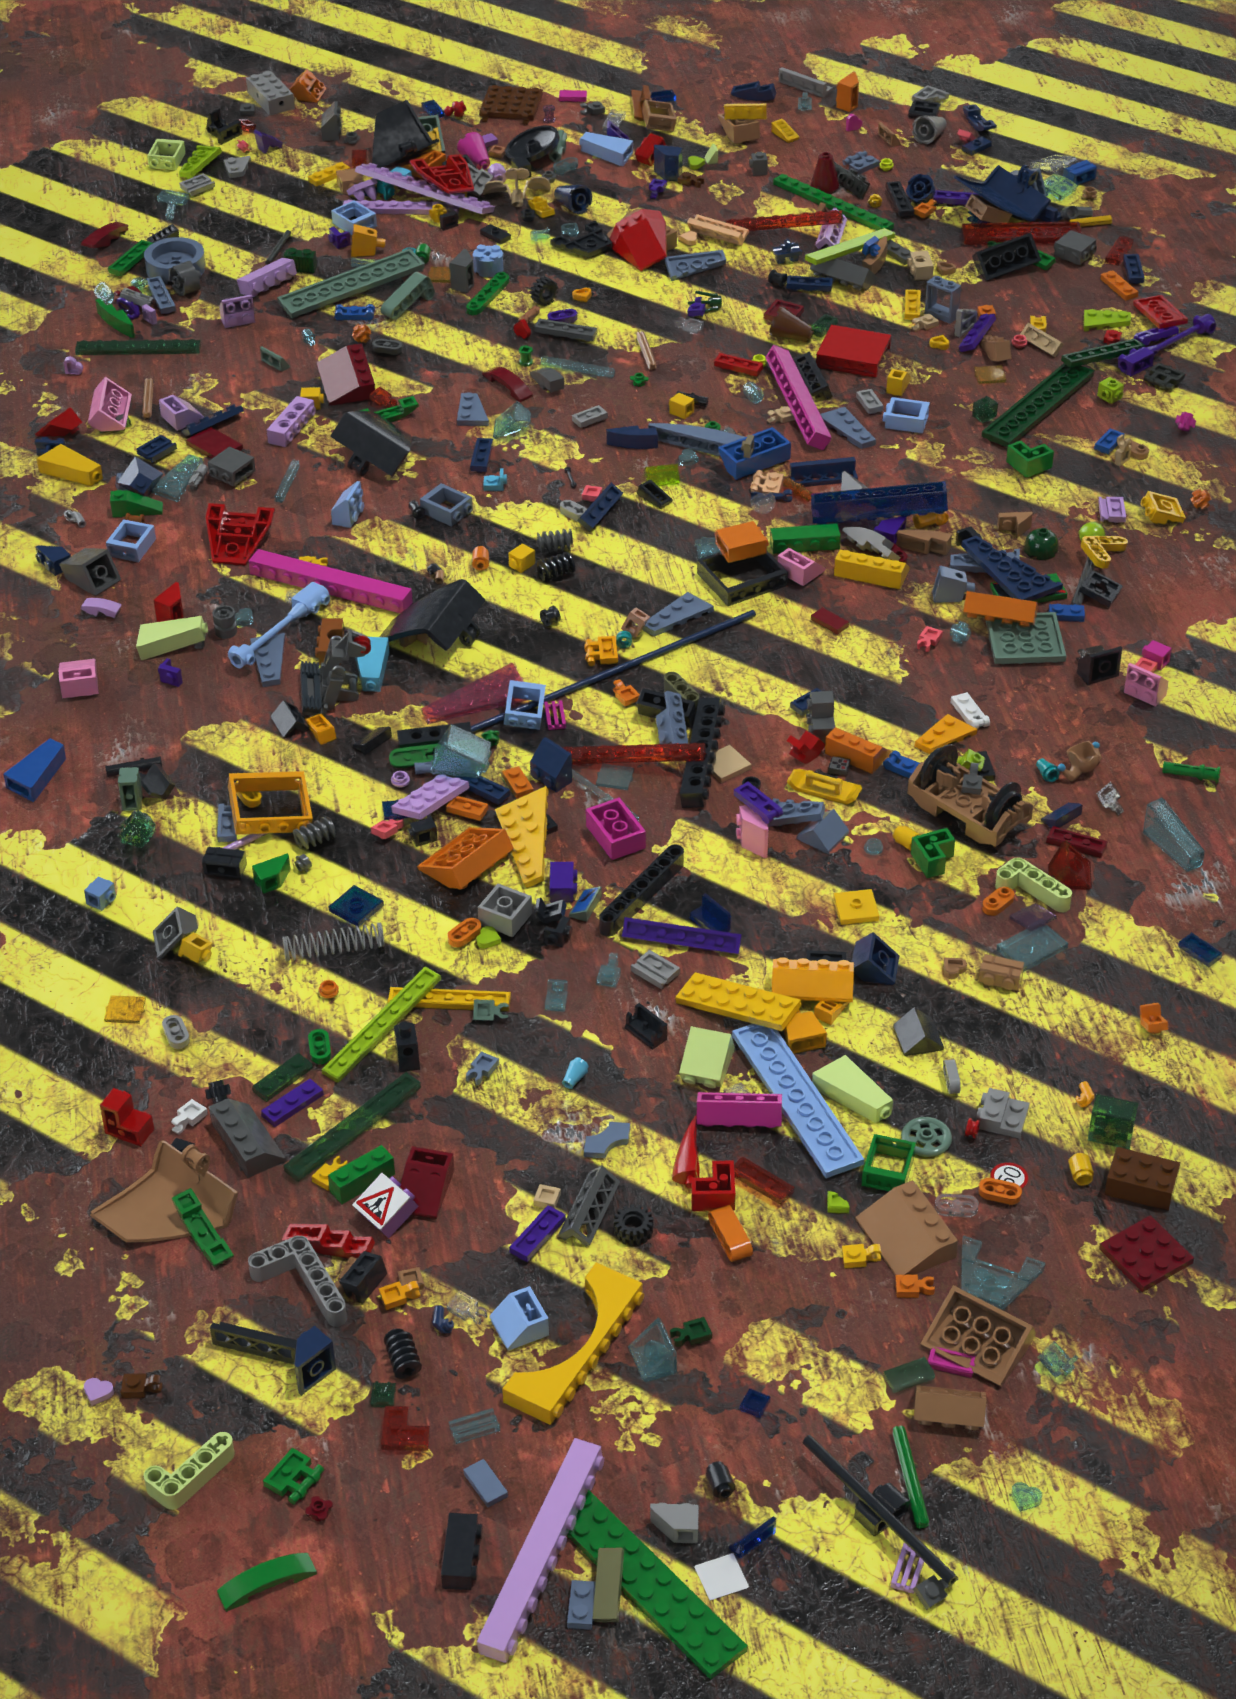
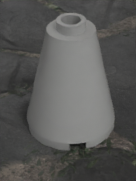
M920 116L912 124V135L918 143L929 144L945 130L947 126L946 120L938 116Z

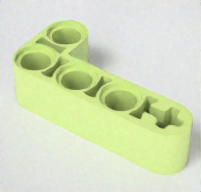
M1013 858L997 870L996 889L1008 887L1013 890L1018 886L1055 911L1062 913L1069 911L1072 897L1071 889L1026 860Z
M226 1432L215 1434L172 1474L160 1466L154 1465L147 1468L143 1475L147 1493L167 1509L174 1510L181 1507L234 1458L235 1452L232 1436Z

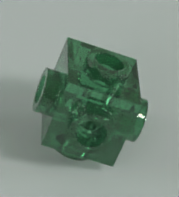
M988 396L974 402L972 417L982 423L991 420L997 416L998 402Z

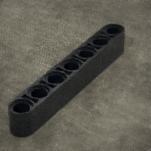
M677 844L670 845L600 913L599 930L603 936L610 937L615 935L623 927L625 917L632 918L683 868L684 848Z

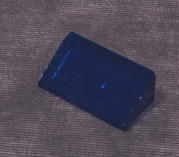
M773 1516L762 1521L730 1544L729 1548L739 1558H742L776 1533V1517Z

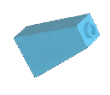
M368 637L371 641V651L363 657H355L363 691L381 692L389 656V640L387 637Z

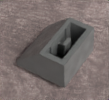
M335 101L322 114V141L339 140V135H342L341 107H338V101Z
M463 249L449 264L451 289L468 293L474 287L473 259L468 250Z

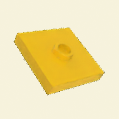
M872 889L833 893L841 925L879 921L880 915Z

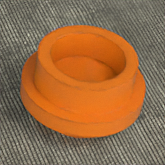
M325 980L319 986V994L323 998H333L339 993V987L333 980Z

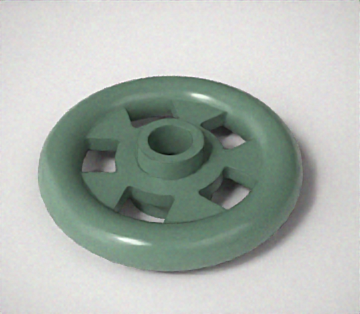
M919 1117L909 1121L903 1127L901 1140L919 1142L924 1146L923 1148L916 1146L915 1155L935 1157L949 1149L952 1143V1134L950 1129L940 1120L931 1117ZM928 1125L929 1128H920V1126ZM940 1130L943 1135L937 1136L935 1131ZM910 1132H917L916 1137L910 1136ZM936 1141L941 1144L938 1147L932 1146Z

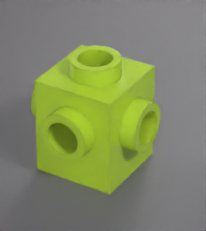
M1108 377L1099 382L1097 396L1113 404L1122 399L1124 384Z

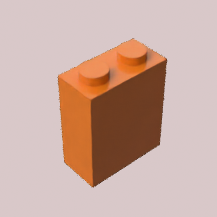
M754 521L716 530L715 544L728 563L767 554L768 539L762 534L760 527Z

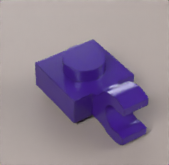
M653 178L649 184V190L652 191L650 198L656 199L658 192L665 190L667 180Z
M695 297V303L691 304L687 310L688 317L703 316L706 307L705 304H702V297Z

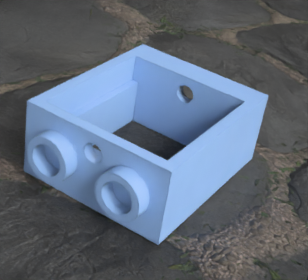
M355 200L331 210L332 223L342 230L348 231L351 235L353 234L354 224L368 228L377 226L376 213ZM353 216L358 217V218H356V219H354V220H352V221L349 220V218H351V217H353Z
M892 397L890 403L886 405V412L883 414L885 428L923 434L929 416L930 402ZM893 412H895V413H902V414H909V415H916V416H918V417L908 416V415H900V414H893Z
M123 519L106 542V547L111 557L139 562L156 540L154 525ZM126 535L140 537L136 544L122 541Z
M510 680L504 725L540 730L546 685ZM512 698L539 701L538 713L511 711Z

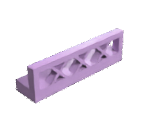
M835 207L824 217L815 244L818 249L822 248L825 244L833 246L840 243L847 218Z

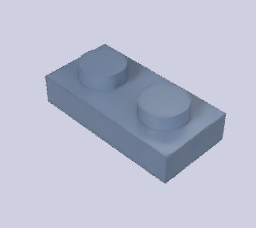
M572 1580L567 1628L592 1630L595 1581Z

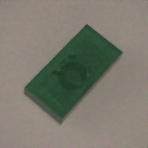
M923 1357L883 1372V1377L892 1392L896 1393L935 1379V1372L926 1358Z

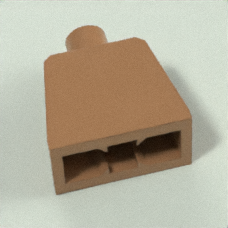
M355 169L336 171L337 185L343 194H348L346 190L353 185L364 182V175L356 173Z

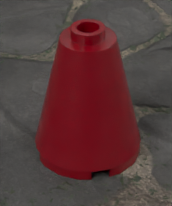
M823 152L818 157L810 186L820 189L827 194H833L834 190L838 191L839 189L834 158L829 152Z

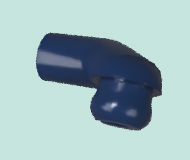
M437 1305L433 1310L432 1325L441 1333L448 1334L452 1332L454 1322L452 1320L448 1322V1318L444 1319L445 1308Z

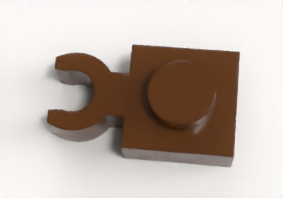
M683 172L677 178V183L686 186L694 185L700 188L701 184H704V178L697 177V175L690 172Z

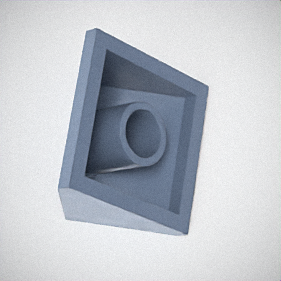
M835 809L824 813L822 820L811 821L796 836V839L829 854L849 834V829Z

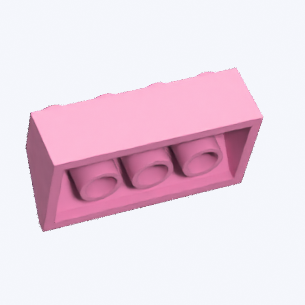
M105 377L94 390L88 424L101 432L124 430L132 394Z

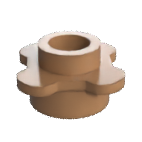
M1089 186L1083 190L1084 198H1097L1096 188Z

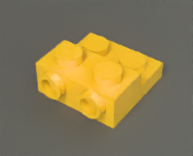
M1148 491L1141 500V506L1145 507L1146 510L1145 515L1155 524L1165 525L1168 519L1172 522L1183 523L1186 519L1177 498Z

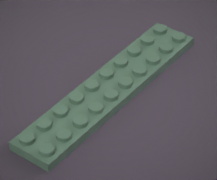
M409 248L277 297V300L289 316L294 318L425 269V264Z

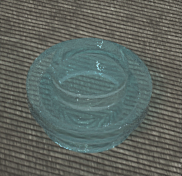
M870 838L865 843L864 850L867 854L879 855L883 852V844L877 838Z

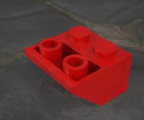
M175 582L154 599L157 622L184 618L178 582Z

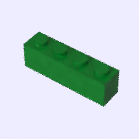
M838 524L770 528V545L773 554L782 553L788 548L796 552L840 549L841 535Z

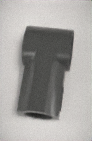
M1068 206L1062 209L1061 216L1064 220L1088 218L1093 216L1092 207ZM1069 209H1070L1071 212H1072L1071 217L1068 215V210H1069Z

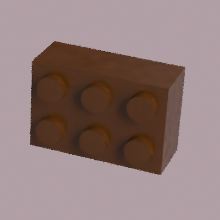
M1116 1147L1107 1177L1105 1195L1169 1211L1181 1162Z

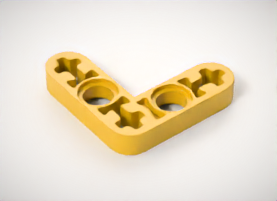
M1084 536L1080 546L1095 566L1106 569L1111 561V557L1106 551H1125L1128 540L1121 536Z

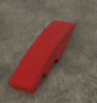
M289 1224L282 1238V1241H285L294 1236H304L308 1239L316 1253L344 1258H358L363 1251L371 1253L375 1244L372 1237H353L350 1231L330 1230L328 1224Z

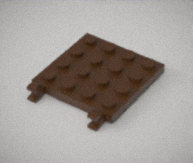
M489 86L479 110V116L482 117V122H488L489 117L523 119L522 124L528 125L529 120H534L543 96V89Z

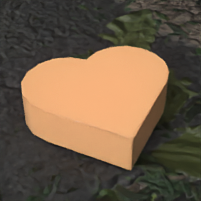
M688 231L679 235V240L689 246H693L697 243V233L695 231Z

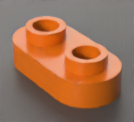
M1008 887L996 889L983 900V912L990 916L1000 914L1014 902V891Z
M467 918L451 929L447 935L449 945L452 947H462L478 936L481 931L480 920Z
M984 1178L979 1183L978 1193L984 1199L1014 1205L1020 1202L1022 1189L1016 1183L994 1178Z

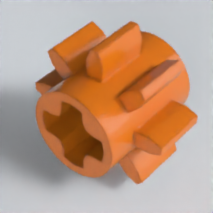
M357 324L353 327L352 336L358 343H366L370 340L371 330L366 324Z
M1197 489L1192 492L1193 497L1190 500L1196 509L1201 508L1204 510L1210 506L1209 501L1212 499L1205 489L1203 491Z

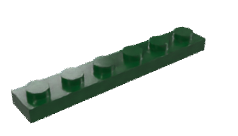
M1130 339L1062 355L1061 361L1068 367L1075 368L1076 366L1119 357L1121 354L1127 355L1131 349L1138 350L1145 347V345L1137 339Z

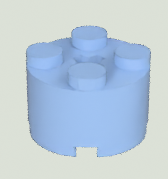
M499 245L477 246V249L473 252L475 273L478 272L479 276L494 277L496 273L503 272V252Z

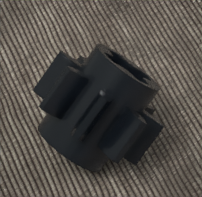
M224 1080L208 1083L209 1089H205L207 1100L212 1099L213 1104L227 1099V1095L231 1094L230 1085H224Z

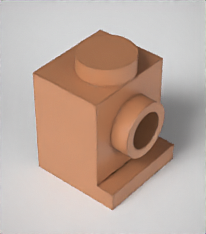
M634 608L629 613L621 629L630 632L632 637L636 638L640 635L650 616L638 608Z

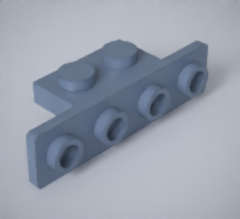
M666 691L664 693L666 709L656 716L660 749L667 750L672 746L675 758L687 760L689 744L681 695Z

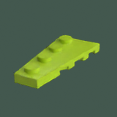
M197 145L196 151L192 152V157L187 159L188 163H185L179 170L180 177L193 178L222 153L221 147Z

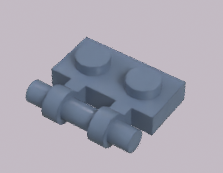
M860 151L854 156L846 157L842 163L843 165L848 164L849 170L852 168L858 171L859 175L878 167L880 161L871 155L867 156L866 151Z

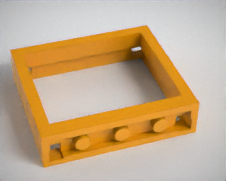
M304 771L229 773L228 791L235 835L293 833L294 829H300L301 826L306 827L308 823H312L313 817ZM298 790L302 816L240 818L236 792Z

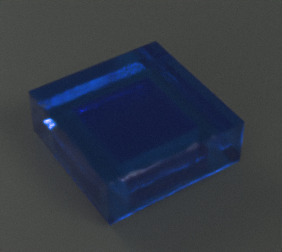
M749 1388L740 1404V1410L761 1418L770 1403L771 1397Z

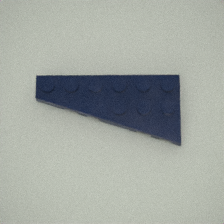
M978 536L965 539L961 543L964 550L1011 598L1033 601L1063 589L1061 582L1055 583L1050 580V576L1037 573L1034 567L1016 557L1010 558L1007 556V552L994 549L992 544Z

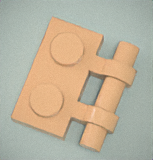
M761 470L756 471L750 486L751 492H761L764 494L780 493L784 474L768 472L767 476H763Z

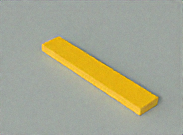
M390 987L388 1003L403 988ZM432 989L415 1008L474 1010V999L495 1000V1006L507 1003L510 1007L511 992ZM502 1007L501 1011H509V1007Z

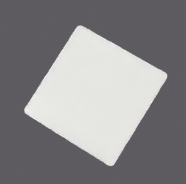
M733 1553L694 1566L709 1600L749 1587Z

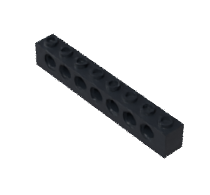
M721 697L699 698L680 789L682 808L704 807L705 801L709 799L708 787H711V775L714 773L712 763H716L717 739L721 737L720 727H723L722 716L725 715V705H722Z

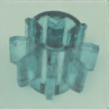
M959 621L958 625H952L949 634L953 637L952 641L962 644L963 641L967 642L969 640L971 629L968 628L969 625L967 623Z

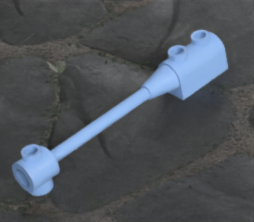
M315 582L308 584L291 598L292 610L288 613L287 617L250 646L243 644L237 647L234 645L229 649L228 658L236 668H242L246 664L253 665L255 662L254 651L290 622L306 617L310 613L316 614L321 604L328 605L330 601L328 590Z

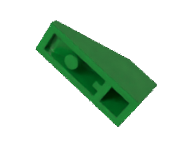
M116 490L110 493L112 517H125L126 513L140 516V514H144V516L163 514V502L128 490Z

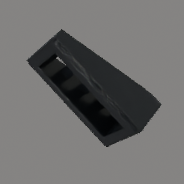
M171 224L147 238V241L154 243L166 238L179 237V230Z
M651 479L638 486L637 494L659 508L673 501Z

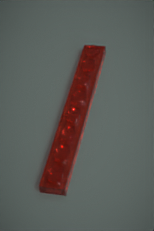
M832 210L831 212L818 211L816 213L774 215L772 217H747L743 219H729L725 223L749 229V231L842 223L843 213L842 211Z
M705 743L562 747L572 754V764L704 761L706 751Z

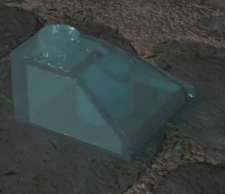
M516 401L496 418L493 438L498 439L517 432L523 427H527L531 422V412L520 402Z

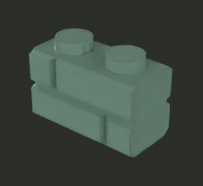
M120 768L118 787L122 810H141L143 792L139 768Z

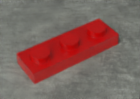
M719 353L714 360V366L749 374L750 376H758L763 369V363Z

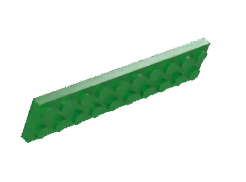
M588 1490L585 1505L582 1510L578 1511L576 1524L573 1530H569L567 1537L596 1566L599 1548H623L624 1560L621 1591L710 1680L748 1651V1645Z

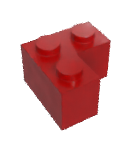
M113 1088L100 1104L105 1134L141 1147L155 1130L152 1115L134 1109L132 1095L126 1091Z
M734 1160L712 1161V1177L691 1178L692 1211H712L728 1205L735 1211Z

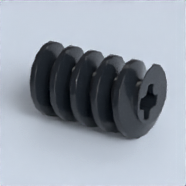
M568 552L537 562L538 576L543 582L545 581V576L550 580L551 574L556 578L557 572L560 576H563V570L566 574H569V568L572 572L576 571L574 560Z
M400 1328L390 1330L384 1336V1344L386 1345L393 1372L398 1379L409 1378L422 1369L411 1333L405 1332Z

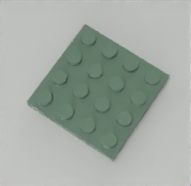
M1056 612L1037 613L1035 624L1030 625V627L1019 626L1017 622L1004 624L1002 620L995 619L994 622L986 621L995 664L1066 662V652Z

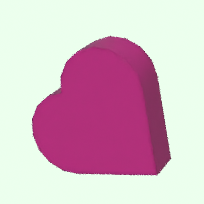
M849 114L846 119V130L849 132L860 129L863 124L862 120L855 114Z

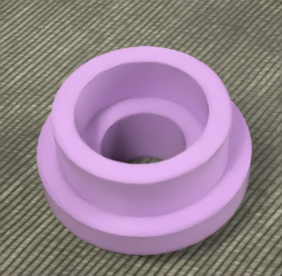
M396 771L391 778L392 785L399 788L407 786L410 782V777L405 771Z

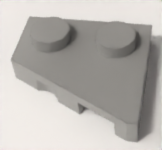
M251 156L225 159L224 166L229 178L244 176L245 171L248 169V163H251Z

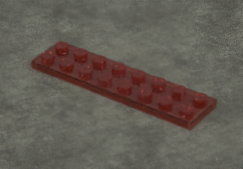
M1079 222L965 223L961 226L964 244L987 245L988 241H995L996 243L1005 242L1030 232L1034 242L1042 244L1055 243L1070 230L1082 234Z

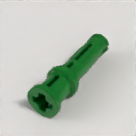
M1164 761L1162 773L1196 777L1200 781L1205 779L1219 783L1221 767H1206L1205 764L1192 766Z

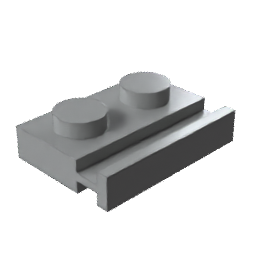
M204 173L179 183L180 188L187 194L190 193V196L215 187V182H212Z
M124 288L119 296L140 306L145 304L151 306L154 299L128 288Z
M648 950L637 960V963L631 965V971L662 989L663 985L668 984L680 974V967Z

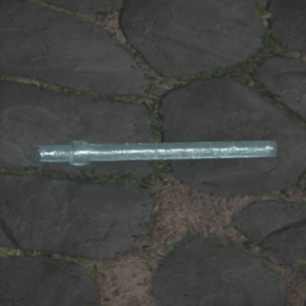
M572 769V778L605 802L614 799ZM631 811L634 817L639 821V816Z

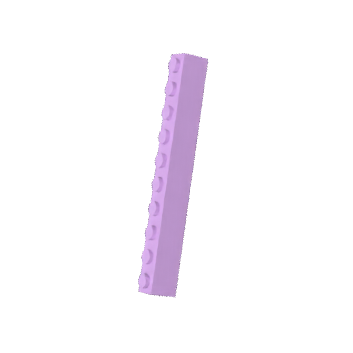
M574 1438L478 1637L477 1646L479 1654L507 1663L510 1655L513 1656L518 1645L517 1640L520 1634H524L527 1628L528 1616L537 1607V1597L540 1591L543 1592L546 1588L547 1576L556 1567L559 1551H563L565 1548L566 1536L569 1530H573L576 1524V1515L585 1505L587 1491L592 1490L597 1470L600 1471L603 1467L604 1457L602 1456L601 1446Z

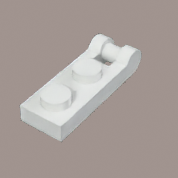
M967 692L951 697L952 705L967 724L977 729L980 726H990L989 717L984 715Z

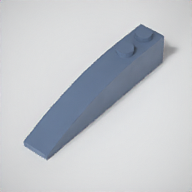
M668 423L648 424V428H656L658 441L720 456L718 447L744 438V436L699 426Z

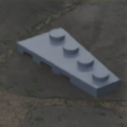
M846 407L820 414L824 423H826V427L829 429L834 428L837 430V434L846 436L848 441L860 449L876 445V439Z

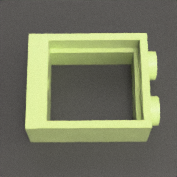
M156 139L147 155L149 168L177 170L186 154L184 141Z

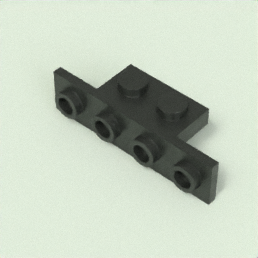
M834 162L838 182L860 199H863L871 183L866 181L867 178L865 176L858 175V171L852 168L850 170L845 169Z

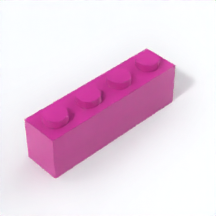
M698 1092L697 1125L707 1127L713 1125H723L725 1127L742 1125L750 1128L755 1126H766L768 1128L782 1126V1094Z

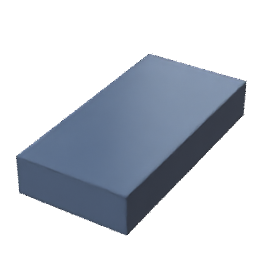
M484 1459L463 1469L465 1477L487 1508L508 1497L507 1490Z

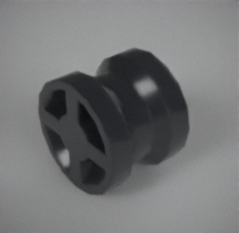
M554 605L550 606L548 610L543 609L540 611V619L547 627L552 625L553 622L557 623L561 620L560 612Z

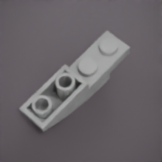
M845 527L842 530L847 534L846 538L853 543L857 541L856 546L863 551L865 549L870 552L874 550L878 554L881 551V556L889 560L899 561L901 558L890 550L894 543L873 530L861 527Z

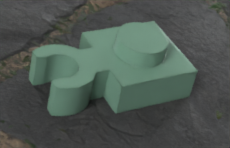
M474 999L473 1020H494V1015H498L500 1018H508V1015L501 1013V1008L509 1007V1004L501 1003L495 1006V1000Z

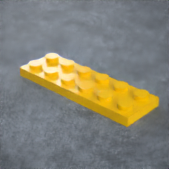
M696 972L675 997L677 1004L779 1031L784 1030L801 1007L800 999Z

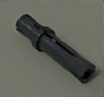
M161 756L105 765L107 777L119 775L120 768L137 767L139 771L146 772V770H150L153 763L160 764L162 768L163 766Z

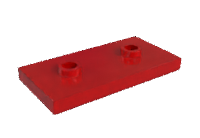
M1162 295L1133 300V305L1159 329L1188 324V318Z

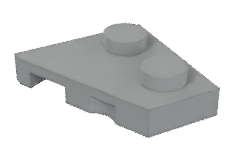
M928 85L912 95V101L915 99L937 102L949 98L948 92Z
M957 309L956 323L954 325L955 336L960 338L977 322L978 311L973 309Z

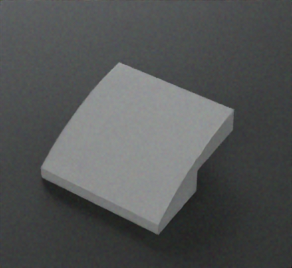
M468 163L474 191L467 193L480 197L485 184L491 181L493 175L482 168L479 171Z

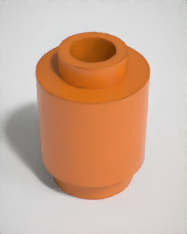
M478 546L472 552V566L479 571L485 570L489 566V552L484 546Z

